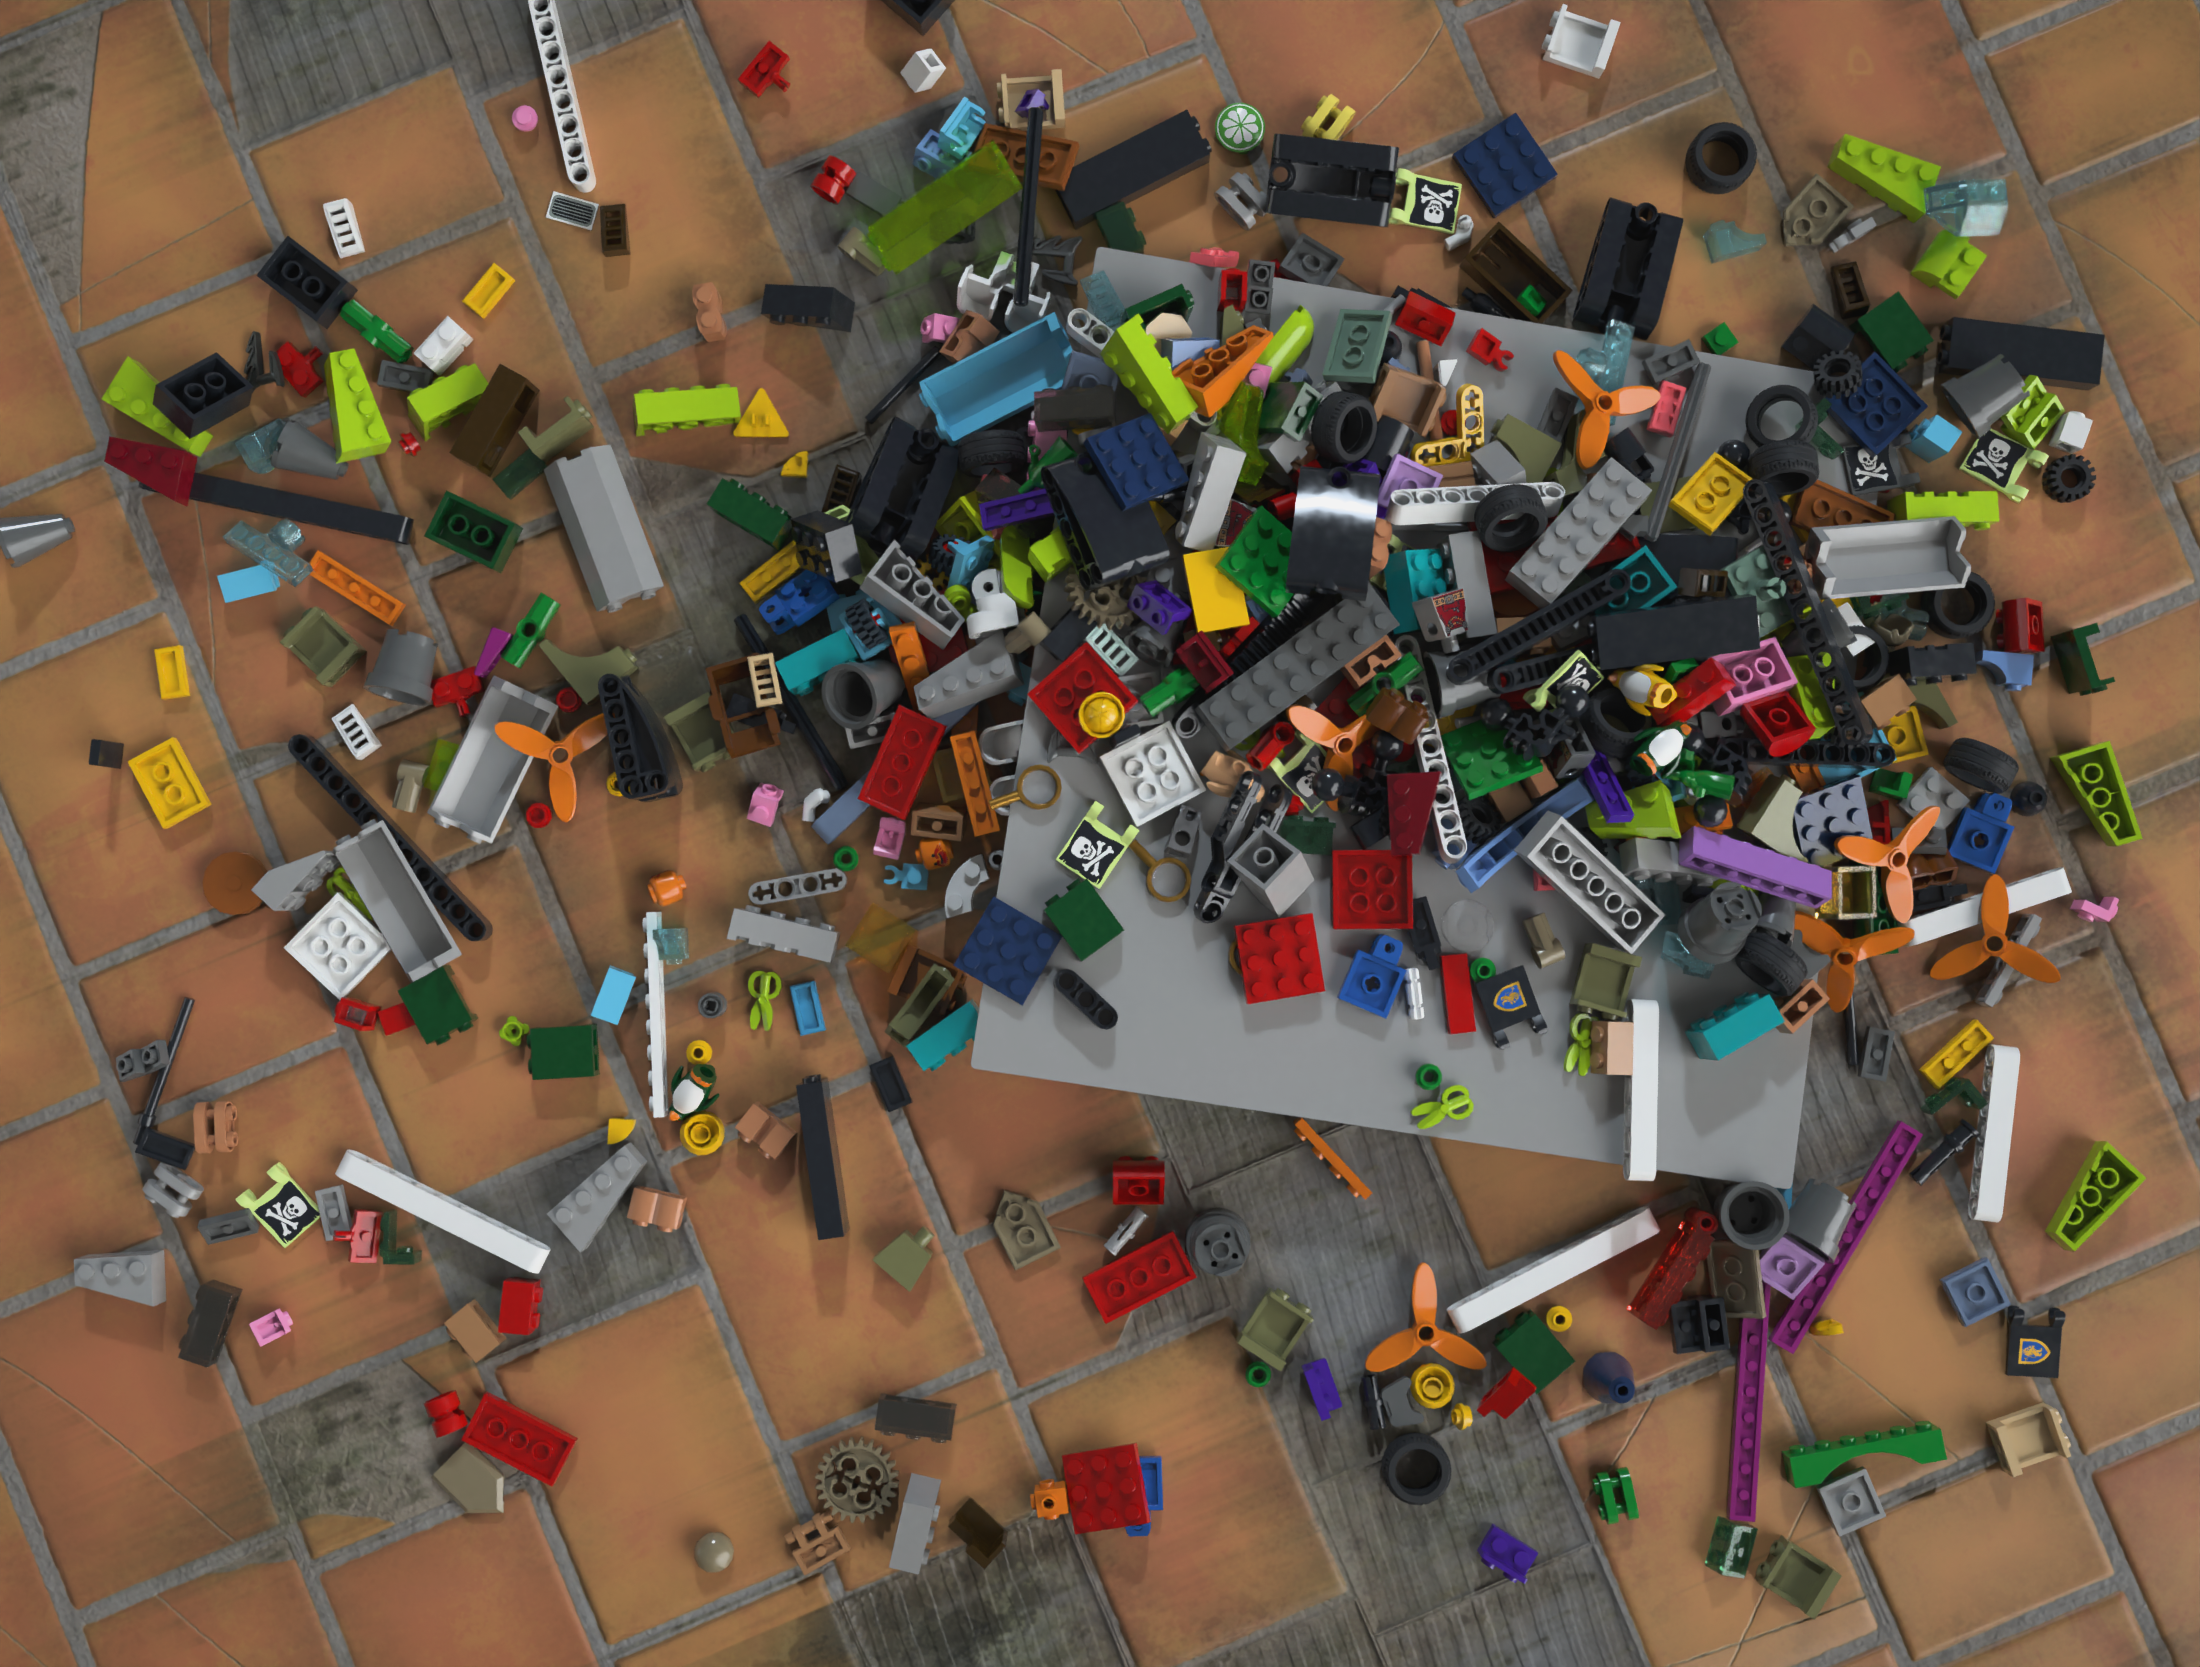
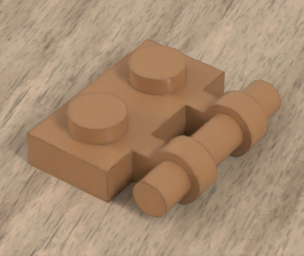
M830 1509L822 1514L820 1512L812 1516V1520L803 1525L798 1524L794 1526L791 1532L784 1535L788 1544L796 1540L798 1541L800 1547L793 1550L792 1554L804 1575L846 1553L851 1548L839 1525L829 1530L826 1523L834 1519ZM817 1529L820 1535L809 1541L806 1534Z

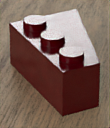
M109 436L104 462L186 507L188 506L198 457L183 450Z
M1441 771L1387 774L1392 856L1420 855L1442 776Z

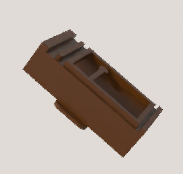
M753 653L746 657L705 668L712 695L708 698L712 717L715 721L720 722L726 748L732 759L781 745L778 735L781 731L776 711L771 706H766L762 709L756 708L755 711L728 718L719 687L723 684L751 677L747 657L760 655L759 653ZM757 666L755 671L764 670V667ZM765 675L756 676L757 680H762ZM765 685L758 686L759 690L766 689ZM761 695V699H768V695ZM766 713L768 723L731 733L730 722Z

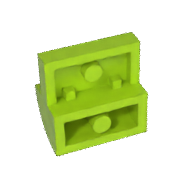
M1942 230L1936 235L1910 274L1931 288L1935 285L1956 299L1961 295L1987 255L1968 243L1970 240L1968 236L1954 230Z
M2029 375L2024 381L2026 385L2022 387L2024 393L2029 390L2030 396L2001 417L2004 424L2000 429L2014 441L2030 449H2035L2065 412V409L2056 394L2047 393L2038 376Z

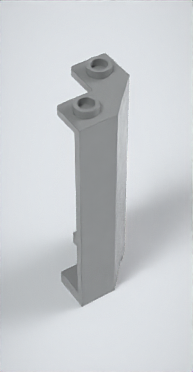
M603 445L581 450L582 455L575 456L572 459H567V457L557 459L544 469V473L596 611L607 610L608 613H612L622 609V604L629 599L641 597L642 600H646L656 596V591L664 585L611 445Z
M1955 516L1813 527L1810 529L1805 547L1806 560L1811 559L1813 576L1811 579L1820 600L1827 599L1828 597L1836 599L1965 588L1971 573L1970 563L1960 553L1962 543L1966 538V529Z
M494 675L427 812L435 818L434 823L445 828H449L450 825L458 827L468 833L466 838L481 844L482 840L492 843L533 759V756L524 754L503 742L497 736L494 725L503 721L515 722L531 727L545 735L558 705Z
M373 819L361 826L362 831L357 836L351 838L350 835H347L335 842L337 846L333 848V852L412 983L461 956L462 953L383 820L377 823Z

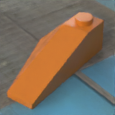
M1252 325L1226 339V344L1214 350L1211 347L1204 351L1205 355L1195 361H1192L1190 358L1172 371L1174 378L1180 377L1198 405V408L1195 410L1196 413L1210 418L1228 402L1274 337L1273 332Z

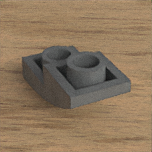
M1249 259L1247 301L1244 312L1270 315L1275 262Z
M156 1040L142 1049H130L116 1057V1068L120 1082L145 1076L170 1064L166 1040Z

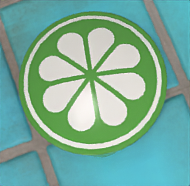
M1246 103L1228 105L1219 113L1215 122V136L1226 149L1239 154H1247L1250 150L1257 147L1265 133V122L1261 113L1255 107Z

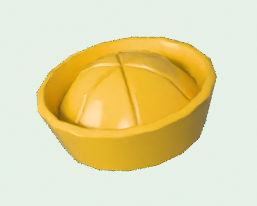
M1097 692L1086 697L1082 702L1078 716L1079 723L1086 733L1093 737L1106 738L1117 733L1121 728L1125 714L1124 707L1117 697L1110 693Z
M708 1111L690 1114L683 1121L680 1128V1140L683 1146L690 1153L696 1155H708L715 1152L722 1145L725 1137V1130L721 1119Z
M1423 1364L1414 1371L1411 1377L1410 1389L1412 1396L1417 1403L1425 1408L1436 1409L1443 1407L1451 1400L1454 1394L1455 1383L1453 1376L1447 1368L1440 1364Z

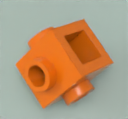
M1046 1479L1040 1481L1039 1485H1035L1034 1494H1030L1032 1510L1037 1509L1038 1518L1044 1517L1045 1520H1052L1058 1518L1060 1514L1069 1513L1065 1481L1054 1482L1053 1479Z

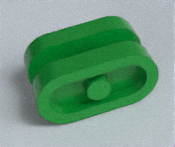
M1627 1467L1616 1469V1477L1609 1478L1607 1471L1596 1473V1479H1592L1594 1492L1596 1495H1599L1601 1504L1597 1505L1600 1519L1606 1520L1608 1525L1618 1523V1514L1625 1513L1628 1521L1639 1518L1633 1484ZM1614 1488H1619L1622 1503H1615Z

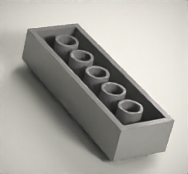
M1611 457L1512 567L1505 581L1539 609L1557 601L1616 535L1630 516L1646 501L1652 489Z
M1548 810L1514 849L1527 864L1617 948L1631 955L1665 916L1650 899L1561 815Z

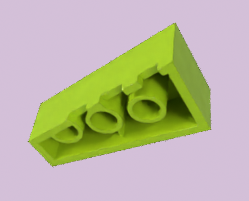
M1844 134L1835 143L1827 168L1852 184H1858L1867 190V194L1883 200L1888 204L1889 208L1895 212L1897 210L1907 216L1906 219L1915 223L1926 213L1941 166Z
M1138 313L1115 330L1100 355L1105 364L1112 368L1119 376L1122 384L1135 395L1139 404L1152 414L1157 425L1169 434L1188 420L1198 408V405L1180 377L1174 378L1172 375L1171 363L1166 356L1164 358L1161 357L1154 347L1157 341L1151 333L1148 335L1145 333L1140 325L1144 321Z
M355 349L329 353L324 364L327 394L330 401L329 411L333 425L332 434L336 448V464L385 453L391 443V439Z
M127 356L103 395L102 400L185 450L201 457L213 435L208 430H205L189 439L153 405L155 387L160 382L140 362Z
M719 384L711 389H705V386L690 387V390L682 391L676 387L666 388L664 392L644 389L638 391V394H634L632 408L636 436H644L645 430L651 429L656 431L657 434L668 432L667 430L672 429L674 426H678L682 430H689L698 427V423H703L704 427L739 423L741 418L737 387H731L730 384Z
M1947 491L1936 494V497H1934V492H1922V494L1914 495V492H1904L1887 501V510L1895 514L1893 521L1955 516L1964 527L1974 526L1976 531L1990 529V525L1999 522L1997 491H1967L1961 493V496H1958L1956 491Z
M2110 741L2099 742L2050 757L2107 846H2120L2143 839Z
M2095 1141L2045 1232L2061 1248L2075 1252L2144 1182L2146 1177L2107 1141Z

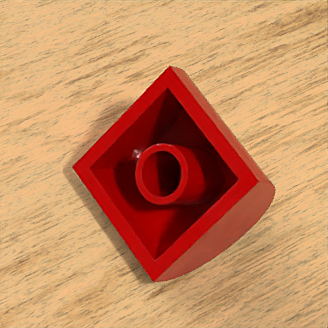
M2030 598L2003 601L2002 608L1996 610L1997 623L2003 624V634H1998L1997 636L1998 648L2004 649V652L2020 654L2045 652L2042 602Z
M1787 690L1744 703L1740 710L1741 717L1773 757L1784 756L1795 751L1806 743L1816 730L1815 726Z
M1122 1156L1118 1160H1113V1205H1164V1160H1158L1154 1156L1145 1157L1144 1160H1133L1129 1156Z

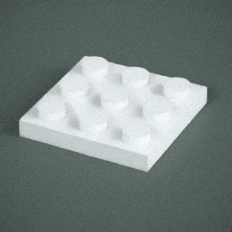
M1170 721L1099 757L1135 827L1206 791Z
M338 892L284 947L339 1000H341V997H346L391 951L379 928L341 892Z

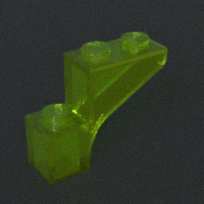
M1241 381L1216 427L1247 453L1238 481L1256 486L1269 464L1260 454L1257 445L1264 392L1258 386Z

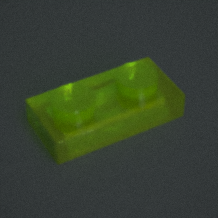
M438 739L424 783L425 788L438 791L460 746L459 744Z

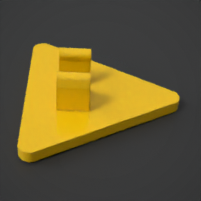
M763 388L757 391L733 432L735 437L786 438L789 436L788 430Z

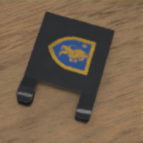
M1523 965L1474 983L1497 1048L1503 1050L1510 1046L1503 1029L1527 1019L1531 1020L1532 1029L1535 1033L1544 1034L1548 1031L1547 1024L1541 1015Z
M2009 1306L2007 1312L2009 1331L2005 1374L2007 1376L2058 1378L2062 1327L2066 1318L2065 1312L2060 1311L2059 1308H2050L2048 1310L2050 1326L2022 1325L2025 1316L2024 1310L2019 1309L2018 1306Z

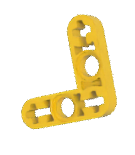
M1466 383L1459 387L1456 393L1457 437L1415 444L1410 453L1412 461L1425 467L1471 461L1470 453L1484 446L1483 393L1479 387ZM1470 392L1474 393V397H1470L1469 401L1465 399V396L1469 395ZM1474 415L1476 419L1475 425L1467 429L1465 427V420L1468 416ZM1471 443L1475 444V448H1472L1471 452L1467 451V447H1470ZM1451 444L1452 454L1448 458H1443V447ZM1423 450L1435 455V457L1426 455L1423 457V460L1418 458L1419 455L1423 454Z

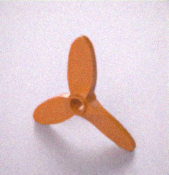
M1557 350L1553 353L1554 363L1566 383L1578 395L1585 406L1586 414L1579 427L1576 458L1581 469L1586 470L1598 462L1604 451L1609 435L1610 416H1627L1647 410L1659 401L1660 393L1655 388L1649 386L1623 387L1611 393L1604 391L1569 354Z
M1295 704L1290 705L1286 709L1288 720L1298 731L1314 742L1327 746L1328 752L1323 769L1332 768L1337 770L1342 775L1343 780L1346 774L1353 776L1352 752L1355 747L1373 737L1374 733L1380 730V728L1366 720V714L1343 728H1337L1326 717L1308 707ZM1343 739V743L1338 746L1339 742ZM1338 798L1334 801H1325L1327 806L1333 811L1339 810L1337 805Z
M601 713L586 720L561 741L555 742L541 732L526 725L509 721L495 724L494 730L503 742L524 754L548 760L550 763L548 784L553 809L561 821H570L575 813L577 798L576 781L570 763L573 757L590 749L608 734L604 714ZM558 748H563L566 751L565 757L559 761L554 760L553 752Z
M1929 806L1922 810L1889 844L1884 845L1869 838L1853 835L1841 836L1834 841L1835 849L1844 857L1865 865L1881 867V887L1885 904L1891 917L1901 923H1906L1913 911L1912 879L1906 864L1912 851L1927 836L1940 814L1938 806Z
M1997 874L1989 877L1983 890L1981 917L1985 935L1982 940L1971 942L1952 950L1938 960L1930 971L1931 978L1946 980L1975 969L1990 956H1999L2018 972L2038 981L2056 983L2061 979L2058 969L2044 956L2024 945L2008 940L2005 932L2009 918V899L2005 882ZM1992 936H1997L2001 938L2003 946L2000 950H1991L1987 946V940Z
M1795 911V929L1802 932V942L1814 951L1826 954L1832 958L1826 989L1827 996L1830 998L1828 1004L1836 1013L1843 1011L1849 1004L1855 981L1854 965L1858 961L1904 946L1915 935V931L1911 928L1897 927L1848 939L1843 938L1832 926L1810 914Z
M1421 1262L1415 1270L1411 1290L1415 1322L1411 1328L1397 1332L1379 1343L1367 1355L1365 1360L1366 1369L1371 1372H1380L1395 1367L1412 1357L1422 1346H1430L1446 1359L1466 1368L1475 1370L1485 1368L1487 1366L1486 1360L1477 1348L1463 1338L1437 1328L1435 1325L1437 1308L1435 1278L1429 1265ZM1428 1326L1431 1328L1429 1336L1425 1338L1419 1337V1331L1422 1327Z

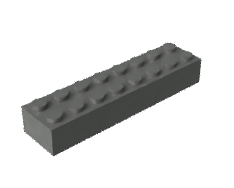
M1369 583L1366 601L1344 599L1199 705L1195 711L1225 752H1227L1400 624Z

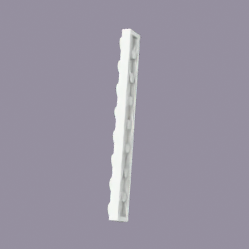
M646 912V918H643V932L647 933V943H644L643 951L644 957L648 958V968L645 969L644 978L645 983L649 984V994H646L645 1004L646 1009H650V1019L646 1022V1031L648 1035H651V1045L647 1047L648 1060L652 1061V1071L648 1072V1083L653 1089V1096L649 1098V1109L651 1112L653 1111V1117L657 1118L667 1116L669 1110L662 912Z

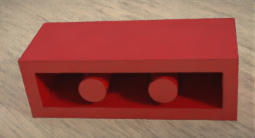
M1709 658L1672 685L1677 692L1676 699L1664 708L1649 706L1647 708L1660 727L1670 725L1680 719L1687 721L1735 687L1736 684L1723 664L1713 658Z

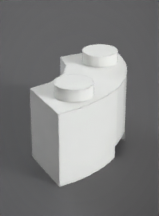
M982 854L963 863L952 876L945 895L947 918L973 911L972 900L976 889L983 882L990 879Z

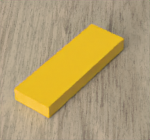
M794 540L739 582L755 604L802 568L796 559V552L798 551Z
M1973 1019L1918 1071L1935 1089L1939 1090L1987 1046L1994 1037L1977 1019Z

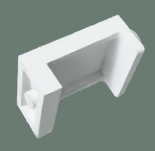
M1563 4L1559 12L1554 11L1549 26L1553 27L1551 35L1546 34L1541 49L1545 50L1542 60L1599 79L1605 70L1621 22L1611 19L1609 24L1606 25L1566 11L1568 5Z

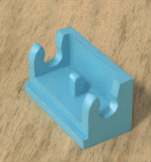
M966 97L962 99L941 128L937 145L938 148L960 160L963 159L982 132L983 126L986 123L981 117H977L974 114L977 113L983 117L985 111L968 101L969 99Z
M266 563L218 575L217 578L225 603L276 591L280 587V582L275 569V563Z
M610 965L591 1016L618 1025L636 976Z

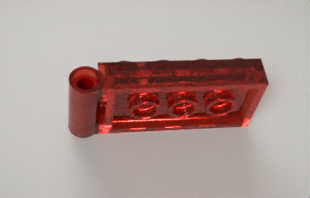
M1690 1207L1685 1211L1683 1221L1628 1306L1627 1310L1655 1330L1666 1323L1669 1317L1668 1311L1673 1304L1675 1305L1680 1301L1685 1284L1691 1282L1696 1275L1697 1265L1709 1255L1711 1250L1709 1246L1714 1240L1710 1234H1713L1718 1228V1220L1714 1215L1698 1207Z

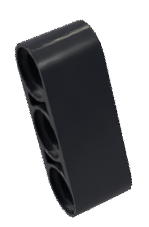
M1063 969L1056 973L1053 980L1055 988L1095 1026L1107 1030L1116 1025L1118 1021L1116 1010L1078 974L1070 969ZM1065 973L1070 974L1073 978V984L1068 989L1062 988L1059 984L1060 976ZM1085 991L1089 992L1093 998L1091 1005L1088 1007L1081 1006L1078 1000L1079 995ZM1106 1009L1112 1014V1020L1109 1024L1102 1025L1098 1020V1015L1102 1010Z

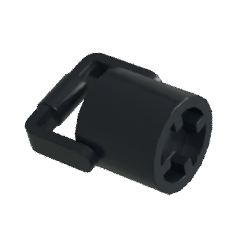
M1629 427L1606 443L1604 453L1608 459L1612 457L1643 483L1651 477L1654 467L1644 455L1646 453L1645 449ZM1635 460L1643 469L1638 475L1629 465Z

